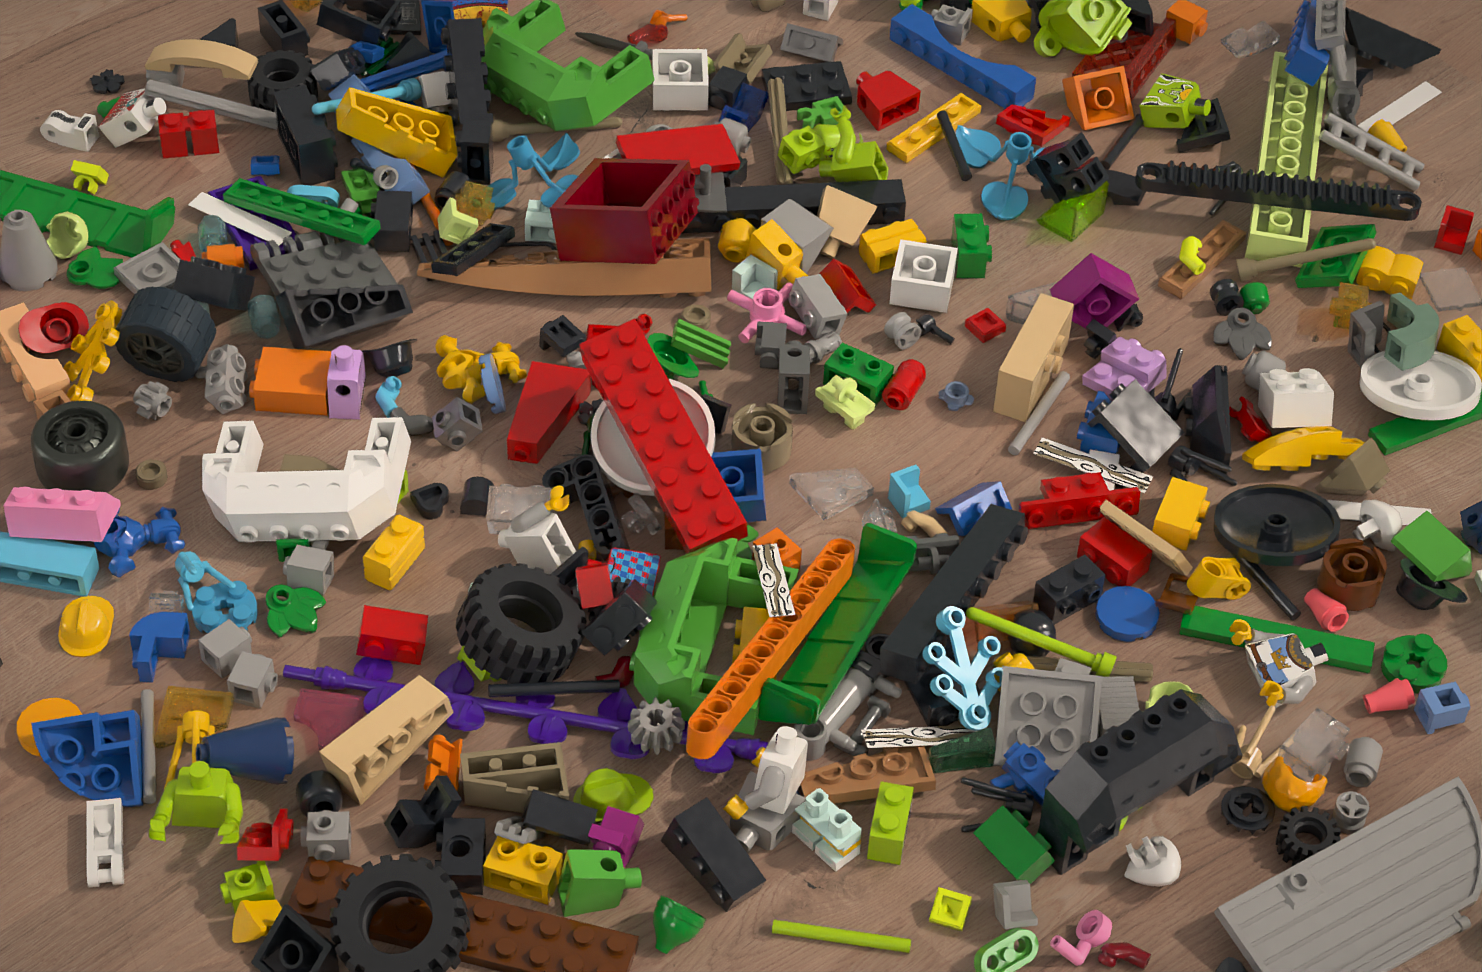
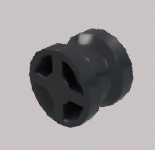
M1222 279L1210 288V296L1215 302L1214 305L1217 313L1227 316L1233 309L1243 307L1244 300L1234 280Z

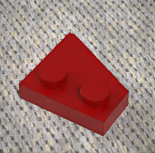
M1012 104L997 115L995 124L1005 128L1010 133H1026L1031 138V144L1042 147L1069 127L1071 117L1062 115L1060 120L1045 117L1046 111L1028 109Z

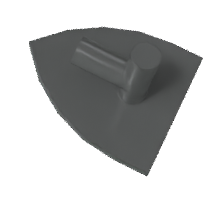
M701 165L700 174L695 175L694 185L695 196L699 199L698 212H727L723 172L711 173L712 167L710 165Z

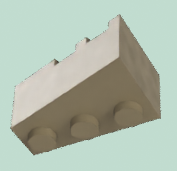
M561 742L460 754L465 805L523 813L533 789L569 800Z

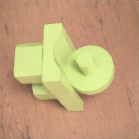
M835 375L826 385L815 389V396L824 402L823 408L830 413H839L844 417V424L851 429H855L864 423L865 416L875 410V403L856 390L857 382L852 378L843 380L838 375Z

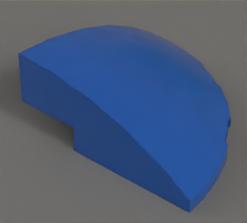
M135 710L105 715L95 712L31 723L36 746L43 761L59 777L58 780L70 790L91 800L121 798L123 807L143 806L140 716Z

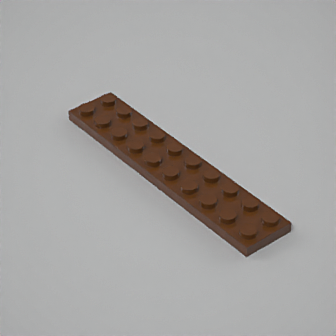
M309 856L288 904L310 924L330 929L333 927V923L330 920L331 908H337L338 906L334 899L338 890L343 889L346 891L349 885L345 880L352 872L358 876L364 870L362 867L334 860L326 862L324 860H317L314 856ZM460 892L467 906V916L470 920V931L466 933L469 941L465 952L460 951L458 955L461 962L500 972L630 971L639 945V936ZM400 897L384 904L373 916L369 927V938L413 949L424 940L430 930L433 918L431 910L423 900L418 898Z

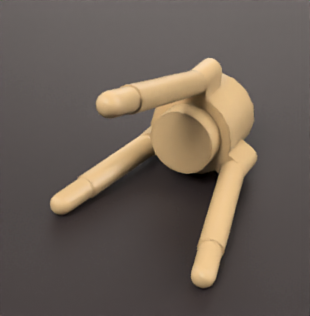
M1274 706L1268 708L1250 743L1244 747L1242 745L1247 728L1245 725L1240 727L1237 740L1241 749L1242 759L1230 766L1231 771L1240 778L1251 779L1254 775L1260 778L1266 767L1277 756L1284 754L1298 740L1297 736H1292L1262 762V753L1256 746L1275 711Z

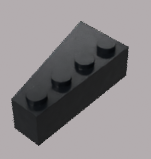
M448 19L445 28L441 29L442 45H447V55L443 57L444 72H449L450 81L445 86L446 99H451L452 110H448V115L452 116L454 135H457V130H462L464 119L492 120V124L494 119L493 113H487L491 103L490 90L484 89V84H487L488 69L486 62H482L481 57H485L482 19Z
M403 285L366 286L365 288L341 287L323 290L320 288L302 291L285 290L275 297L294 349L308 350L402 320L413 313Z

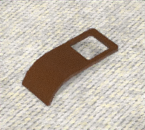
M1171 573L1160 599L1156 598V607L1191 615L1198 596L1169 590L1173 580L1187 583L1189 577Z

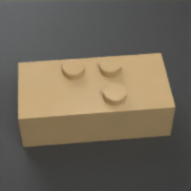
M1042 293L1039 295L999 369L993 412L1023 422L1028 420L1052 374H1058L1061 368L1062 355L1068 346L1074 309L1073 303Z

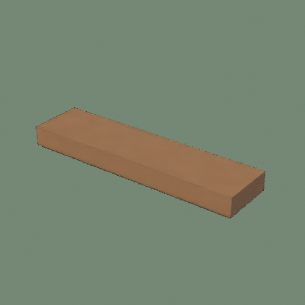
M1222 220L1200 240L1202 248L1198 247L1199 252L1196 256L1206 264L1205 270L1201 274L1196 275L1179 260L1159 278L1158 287L1180 299L1184 298L1245 240L1247 232Z

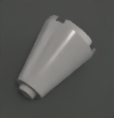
M14 210L8 213L3 220L0 247V279L3 283L5 281L10 284V288L14 290L31 291L44 287L43 283L50 278L52 281L56 277L58 271L57 260L32 214L25 210Z

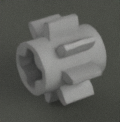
M149 381L148 385L142 384L139 386L133 397L134 404L140 406L136 413L147 419L152 418L154 420L157 419V416L163 417L166 415L172 404V398L166 395L169 388L159 382L154 383L152 381Z

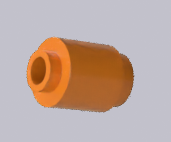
M235 244L207 246V252H201L202 258L244 268L242 246H235Z

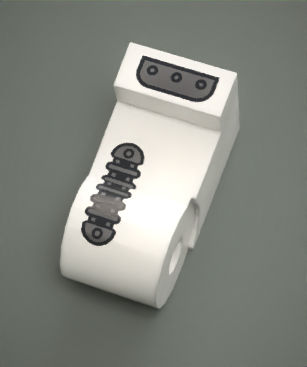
M54 110L40 127L41 134L48 141L88 152L99 138L96 117L87 113L80 118L68 115L61 110Z

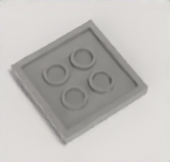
M1003 666L994 766L1003 767L1007 760L1003 755L1017 741L1020 745L1025 743L1029 748L1031 746L1037 748L1046 758L1044 762L1053 771L1055 769L1061 770L1083 743L1093 742L1097 739L1102 676Z

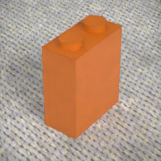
M263 347L261 358H256L254 374L256 379L251 380L249 385V397L254 398L255 410L328 416L327 376L332 351Z

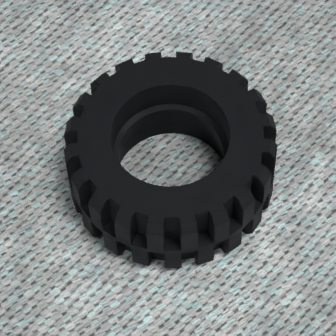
M511 563L499 565L498 568L494 566L485 570L484 573L478 575L474 580L456 619L457 637L460 645L465 646L463 649L464 653L469 659L473 658L476 661L475 666L481 671L485 669L491 673L490 677L499 680V678L507 681V684L552 682L559 679L569 668L585 637L582 632L587 623L584 610H582L578 597H573V590L567 584L565 586L559 582L560 579L555 575L549 576L544 573L543 569L538 567L534 569L528 568L527 564L518 563L516 566H512ZM507 617L526 623L536 632L527 631L516 626Z
M401 853L399 860H393L391 854L380 856L381 863L374 866L371 861H368L361 865L364 870L361 874L356 876L352 872L345 880L349 885L346 891L339 889L334 898L338 906L337 908H331L330 920L333 923V927L330 928L332 941L336 945L335 950L339 958L350 972H446L449 967L453 969L458 967L461 962L458 955L460 951H466L469 943L466 933L470 931V920L467 916L468 909L456 884L449 878L445 870L440 866L434 867L431 860L420 857L416 861L411 854ZM400 897H414L423 900L429 906L433 918L427 936L419 945L409 951L398 954L380 952L372 945L368 934L370 923L375 913L384 904Z

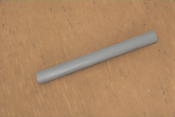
M1061 371L1008 447L1009 453L1015 456L1020 453L1069 381L1070 375L1067 372Z
M145 689L141 691L143 802L152 804L156 802L154 692L150 689Z

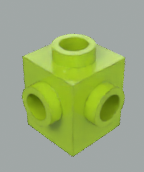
M806 126L800 130L795 129L782 137L777 156L793 174H796L807 168L816 167L822 160L826 144L820 135L816 134L810 126Z

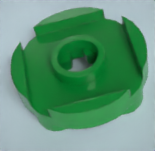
M1423 633L1416 636H1400L1388 641L1381 661L1382 673L1389 682L1396 678L1399 680L1407 679L1415 694H1419L1421 689L1440 685L1448 667L1447 658L1442 649L1434 643L1431 636ZM1408 662H1418L1420 664V668H1416L1414 664H1408Z

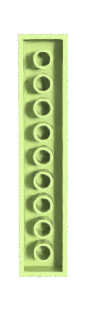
M1275 51L1269 76L1256 174H1259L1260 171H1265V174L1269 176L1272 172H1276L1277 177H1281L1284 173H1287L1289 178H1293L1297 174L1300 179L1310 176L1311 180L1315 181L1328 65L1312 87L1286 72L1287 61L1284 59L1286 53ZM1252 204L1245 258L1248 257V259L1260 261L1306 251L1311 210ZM1302 264L1293 265V266H1295V267H1302Z

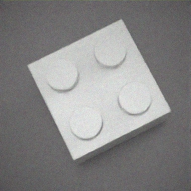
M653 49L652 72L655 79L652 82L653 110H708L707 49Z
M900 239L891 281L889 304L947 313L958 248Z
M1304 368L1300 369L1299 372L1273 369L1270 373H1260L1258 408L1272 428L1332 426L1334 391L1320 372H1317L1315 369Z

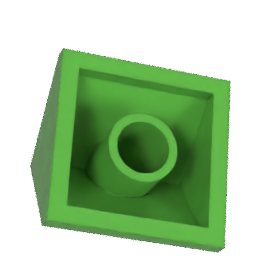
M1427 510L1391 540V543L1433 582L1469 576L1472 572L1471 550Z

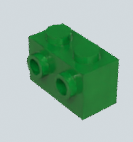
M982 213L954 214L951 242L952 247L958 248L955 267L956 278H985L987 262L992 261V246L986 243L989 242V226L984 225Z
M842 342L824 364L823 385L830 382L835 375H838L843 380L852 378L857 382L856 390L875 403L876 407L882 399L883 390L893 376L894 365Z
M1002 805L973 833L1017 881L1027 880L1031 884L1055 862L1048 852L1052 846L1039 832L1034 836L1026 829L1030 825L1029 822L1017 810L1010 813Z

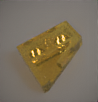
M168 686L154 740L156 748L161 749L176 743L177 726L183 725V714L188 711L195 710L208 713L210 715V725L215 727V732L228 728L235 699L233 693Z

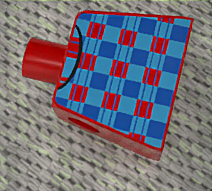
M616 547L611 548L605 561L609 563L611 582L614 581L615 577H621V582H625L626 578L631 579V582L636 579L653 596L661 556ZM588 558L585 566L602 562Z

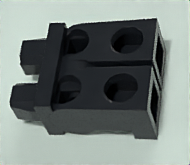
M1082 132L1075 134L1064 142L1045 147L1026 165L1030 175L1038 176L1043 183L1041 193L1044 198L1052 199L1055 204L1063 200L1092 193L1110 178L1098 157L1090 158L1095 152Z

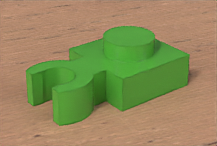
M838 96L813 102L812 109L805 107L797 110V120H803L802 128L806 126L813 128L818 123L836 125L838 122L832 117L830 111L832 108H836L839 112L838 114L843 111L844 105Z

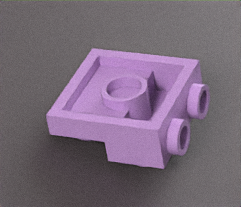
M1118 337L1101 351V361L1082 375V382L1084 386L1096 392H1104L1110 399L1112 398L1109 394L1118 385L1123 383L1126 387L1135 379L1149 392L1167 378L1166 359L1158 350L1149 351L1142 348L1136 339L1126 340Z

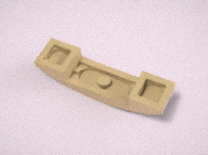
M185 39L166 42L154 47L145 64L146 70L172 72L176 64L221 69L224 78L250 80L258 64V59L241 49L207 40Z

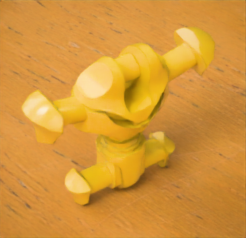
M446 335L440 336L436 341L435 348L439 356L445 358L437 367V375L443 378L442 383L445 388L464 389L462 393L463 399L467 403L473 404L476 400L486 395L484 386L481 385V369L485 368V363L479 364V357L485 354L469 349H458L456 347L457 338ZM498 341L492 348L493 352L491 354L499 375L509 373V379L514 383L525 379L527 372L525 369L519 368V357L510 351L511 345Z

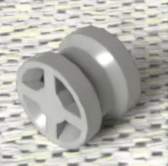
M904 312L893 315L884 327L885 334L889 338L895 339V344L902 350L913 346L920 338L922 331L916 323H911V318Z
M1354 791L1341 793L1336 800L1331 819L1334 818L1337 821L1336 828L1340 827V831L1346 834H1353L1362 829L1369 812V802L1363 795Z

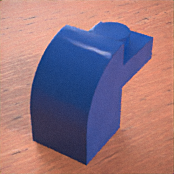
M157 612L143 617L133 626L129 634L133 653L132 665L133 668L138 669L140 682L153 683L159 657L185 659L190 637L187 613Z

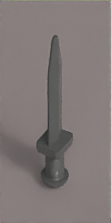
M575 33L577 37L592 44L620 52L631 45L647 54L649 60L653 59V49H649L645 41L640 40L635 45L595 33Z

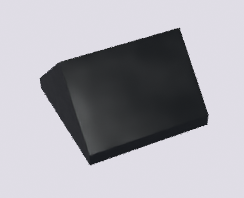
M289 904L283 906L251 961L261 972H339L338 957L335 950L336 945Z

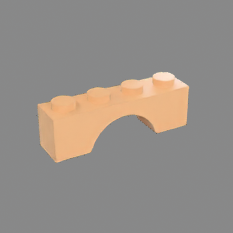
M23 302L1 310L0 352L4 362L12 364L11 371L15 381L23 383L22 390L27 401L34 402L60 389L67 394L71 387L70 380L59 360L40 359L28 353L30 349L24 345L19 336L18 326L20 319L25 313L29 312L25 303Z

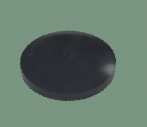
M1259 484L1238 489L1224 497L1216 507L1213 527L1215 536L1220 544L1229 552L1244 560L1268 566H1297L1324 557L1330 545L1339 540L1340 517L1331 503L1314 492L1284 484Z

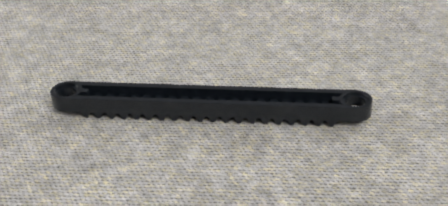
M1172 160L1167 164L1143 163L1137 167L1135 185L1146 192L1400 221L1415 220L1419 215L1422 204L1421 198L1418 195L1408 191L1392 190L1390 185L1380 188L1379 184L1375 183L1372 187H1369L1367 182H1364L1361 186H1357L1356 181H1352L1347 185L1344 180L1334 183L1332 178L1327 182H1323L1321 177L1312 181L1310 176L1300 179L1299 175L1295 174L1293 178H1289L1287 173L1277 177L1276 172H1272L1267 176L1265 171L1255 174L1250 169L1247 173H1243L1242 168H1238L1235 172H1232L1230 167H1226L1223 171L1217 165L1213 169H1209L1207 164L1198 168L1196 163L1187 167L1185 162L1175 165ZM1152 175L1155 176L1156 179L1150 180L1144 178L1143 176ZM1399 204H1408L1413 208H1403Z

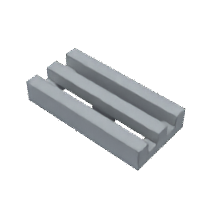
M520 816L497 821L494 831L497 836L522 844L545 837V832L523 826L524 821L521 822L522 817Z

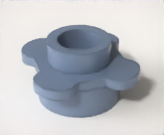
M951 382L946 385L945 389L939 391V399L944 400L948 405L947 408L951 411H958L964 405H972L974 402V397L969 395V388L962 382Z

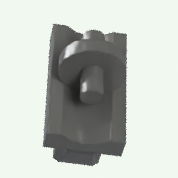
M940 533L932 538L919 539L917 536L907 537L917 543L914 563L908 572L930 570L931 575L937 574L939 569L943 567L959 546L958 535L949 536L947 533Z

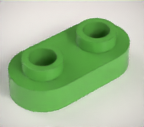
M1023 928L1010 929L982 946L976 952L974 968L976 972H1015L1036 957L1039 948L1038 939L1030 930ZM1016 940H1018L1019 947L1017 950L1014 949V943ZM991 957V965L987 967V960Z

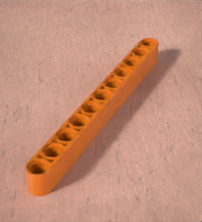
M836 538L826 544L789 591L795 615L769 617L689 718L686 752L691 757L708 759L716 754L761 695L766 679L775 677L849 580L853 571L855 545L851 541Z

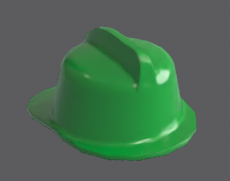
M653 333L648 337L647 341L668 379L674 380L679 376L685 378L698 377L699 370L689 354L671 346V336L663 333Z

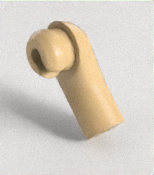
M915 510L907 512V516L901 521V524L909 532H914L919 526L931 538L936 534L947 533L933 517Z

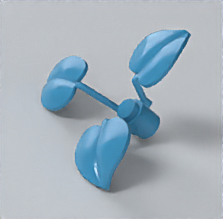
M958 125L956 137L968 166L982 168L987 165L988 161L996 162L1005 152L1007 159L1012 163L1007 184L994 181L983 188L981 202L984 208L992 216L1000 220H1011L1020 216L1027 207L1028 194L1024 188L1012 186L1017 165L1024 163L1028 156L1031 161L1044 148L1038 149L1033 153L1034 147L1031 146V138L1023 132L1013 133L1009 141H1005V145L1001 148L1000 141L995 135L983 130L970 129Z
M565 133L541 158L534 151L527 136H517L507 144V149L513 158L509 160L513 179H499L485 187L476 196L466 199L471 207L481 211L499 209L509 203L517 194L514 189L518 186L517 167H520L522 170L535 167L550 187L541 196L542 204L550 208L578 175L563 176L555 184L545 172H551L553 169L561 170L572 164L580 155L579 147Z

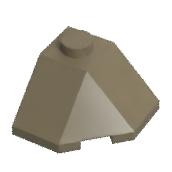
M1371 437L1345 459L1334 472L1325 477L1315 489L1318 493L1362 496L1368 490L1374 494L1387 483L1383 477L1390 472V469L1376 442Z

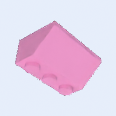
M14 487L3 507L10 537L102 542L121 503L119 499L106 492Z

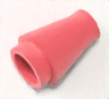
M1317 588L1311 589L1305 595L1304 602L1309 606L1324 630L1336 632L1345 626L1349 618L1345 605L1325 595Z
M1396 678L1377 690L1363 695V701L1367 712L1371 714L1381 711L1408 709L1409 705L1415 703V697L1409 681Z

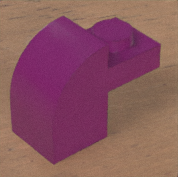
M607 806L601 826L592 823L588 837L594 844L592 850L619 852L623 867H625L637 847L645 825L638 815Z

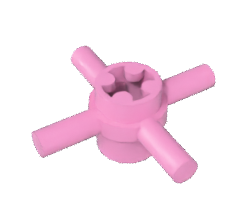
M786 283L779 292L772 288L759 289L755 292L753 299L734 290L729 292L727 296L728 301L750 311L751 322L738 336L741 342L748 343L757 333V321L787 323V329L801 336L806 333L807 328L805 324L784 315L783 303L788 299L793 284Z

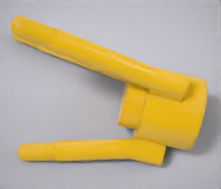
M194 710L183 714V725L177 726V739L165 787L175 777L184 739L186 738V742L192 744L193 764L196 762L197 744H201L203 737L215 734V727L210 725V715L208 713Z

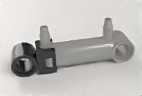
M878 633L867 639L865 652L860 650L816 724H794L797 737L808 742L807 761H813L823 756L829 740L850 751L856 749L857 743L846 734L840 732L839 729L867 696H874L878 690L895 698L901 696L902 690L894 683L885 679L889 677L888 675L880 672V647L890 635Z

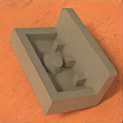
M737 33L715 60V71L717 73L722 66H726L746 73L747 85H749L773 52L769 44L746 46L742 34Z

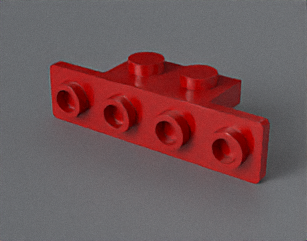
M1100 472L1043 479L1041 480L1040 490L1044 499L1026 501L1019 504V512L1025 513V527L1034 529L1101 520L1105 516L1101 513L1100 507L1105 500L1129 516L1137 515L1139 513L1141 492L1138 487L1109 490Z

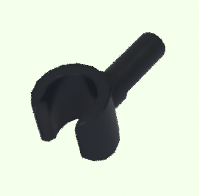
M927 314L916 320L917 325L922 330L921 336L931 332L949 344L954 342V337L936 326L933 316Z

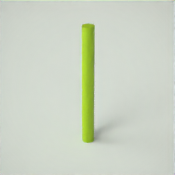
M773 920L772 933L910 953L911 939L781 920Z

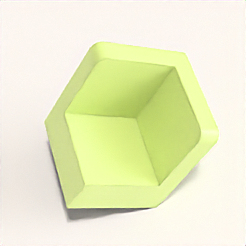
M453 198L448 199L437 218L440 238L456 244H460L473 235L479 226L478 219L457 211L456 200Z

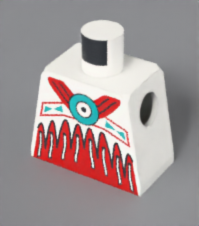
M145 88L124 93L98 127L115 148L147 134L157 122L158 115L166 112V104L161 98L146 96Z

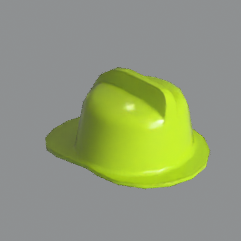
M603 768L591 772L586 777L584 783L577 789L573 800L575 803L597 809L595 822H602L607 806L635 815L642 814L652 804L653 789L640 776L618 773L613 769Z

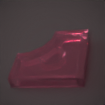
M301 688L293 714L294 721L306 724L315 731L320 751L362 719L365 697Z

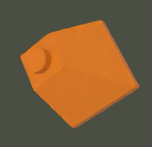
M1124 66L1062 79L1067 106L1083 131L1134 119Z

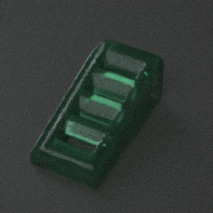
M982 729L930 747L928 758L933 773L992 767L996 751L992 729Z

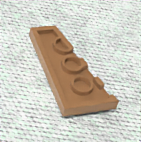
M925 746L883 747V752L871 756L863 753L854 756L850 763L844 765L835 762L805 772L804 779L799 786L801 796L806 798L813 791L821 788L829 795L828 799L835 804L877 798L881 781L914 787L913 793L936 790V779Z

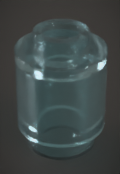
M205 216L199 223L198 243L201 252H207V246L228 244L227 226L219 216Z
M269 295L253 297L247 304L252 330L260 338L268 339L276 336L280 330L281 320L275 299Z

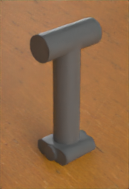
M872 695L867 703L868 712L850 737L857 743L856 749L850 751L835 743L833 746L852 756L863 753L867 755L869 749L861 745L865 740L861 730L872 729L880 716L887 718L891 711L890 703Z

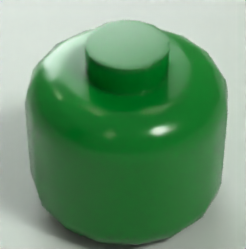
M1252 282L1241 287L1239 293L1244 300L1242 308L1250 310L1253 314H1259L1269 306V293L1265 284Z

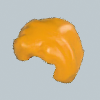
M1277 756L1264 770L1262 784L1268 796L1279 809L1291 812L1293 808H1297L1300 811L1302 806H1308V808L1312 806L1325 793L1327 778L1316 774L1312 783L1305 782L1293 775L1291 767L1284 763L1283 757Z

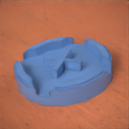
M491 353L481 355L479 357V364L485 363V368L481 369L485 394L490 404L495 403L491 407V411L495 414L506 412L504 393L494 358Z

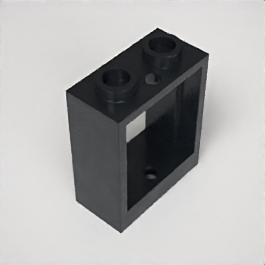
M323 0L320 4L316 25L353 41H364L379 46L382 41L386 42L388 40L392 27L396 28L401 20L402 13L399 12L401 0ZM346 4L382 21L379 25H376L341 9Z

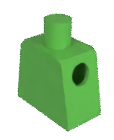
M567 850L557 887L563 916L568 917L616 908L620 904L624 889L641 888L642 876L640 868H624L621 855L617 851Z

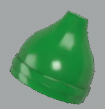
M661 895L656 902L653 912V926L656 935L655 948L668 954L675 947L691 941L697 936L700 929L704 927L706 918L682 904Z

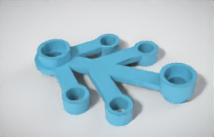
M949 606L937 614L936 625L942 633L950 636L956 664L945 656V648L940 643L933 642L923 649L924 660L929 664L936 665L946 673L933 678L930 688L935 695L942 696L959 710V720L965 728L980 731L990 723L991 712L988 705L997 689L1001 687L1003 668L996 667L987 672L985 677L986 684L979 695L975 683L989 658L1000 651L1001 645L994 636H987L980 640L978 651L970 664L962 631L966 620L965 614L960 608ZM987 642L991 645L992 651L987 648ZM931 649L936 651L937 658L932 655ZM994 674L1000 677L999 683L995 680ZM952 679L962 686L964 696L953 689ZM939 680L944 684V690L939 686Z

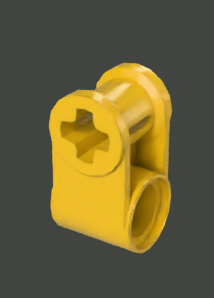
M1208 556L1200 561L1188 578L1187 587L1194 595L1200 598L1235 600L1243 597L1250 591L1251 583L1241 574L1239 570L1240 563L1236 558H1213Z

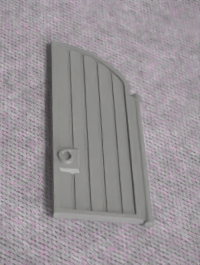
M1458 776L1217 907L1214 914L1254 972H1389L1452 935L1463 932L1471 927L1469 918L1465 915L1461 916L1460 912L1474 905L1482 890V822L1477 808L1467 788Z

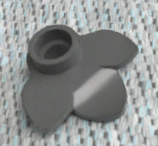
M1246 308L1233 309L1229 313L1227 320L1219 323L1213 333L1214 343H1229L1232 351L1240 360H1244L1255 346L1262 350H1270L1272 345L1269 330L1256 322L1255 315ZM1238 318H1241L1246 322L1242 323L1238 320Z

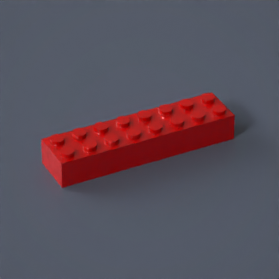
M634 318L579 344L584 365L686 554L729 538H735L739 541L748 537L747 521L636 319Z

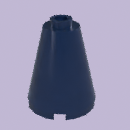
M275 717L205 736L201 744L196 746V761H204L210 768L226 769L230 772L231 776L276 785L287 784L288 780L284 777L285 775L292 774L294 764L293 736L286 737L284 728L290 727V724L285 717Z

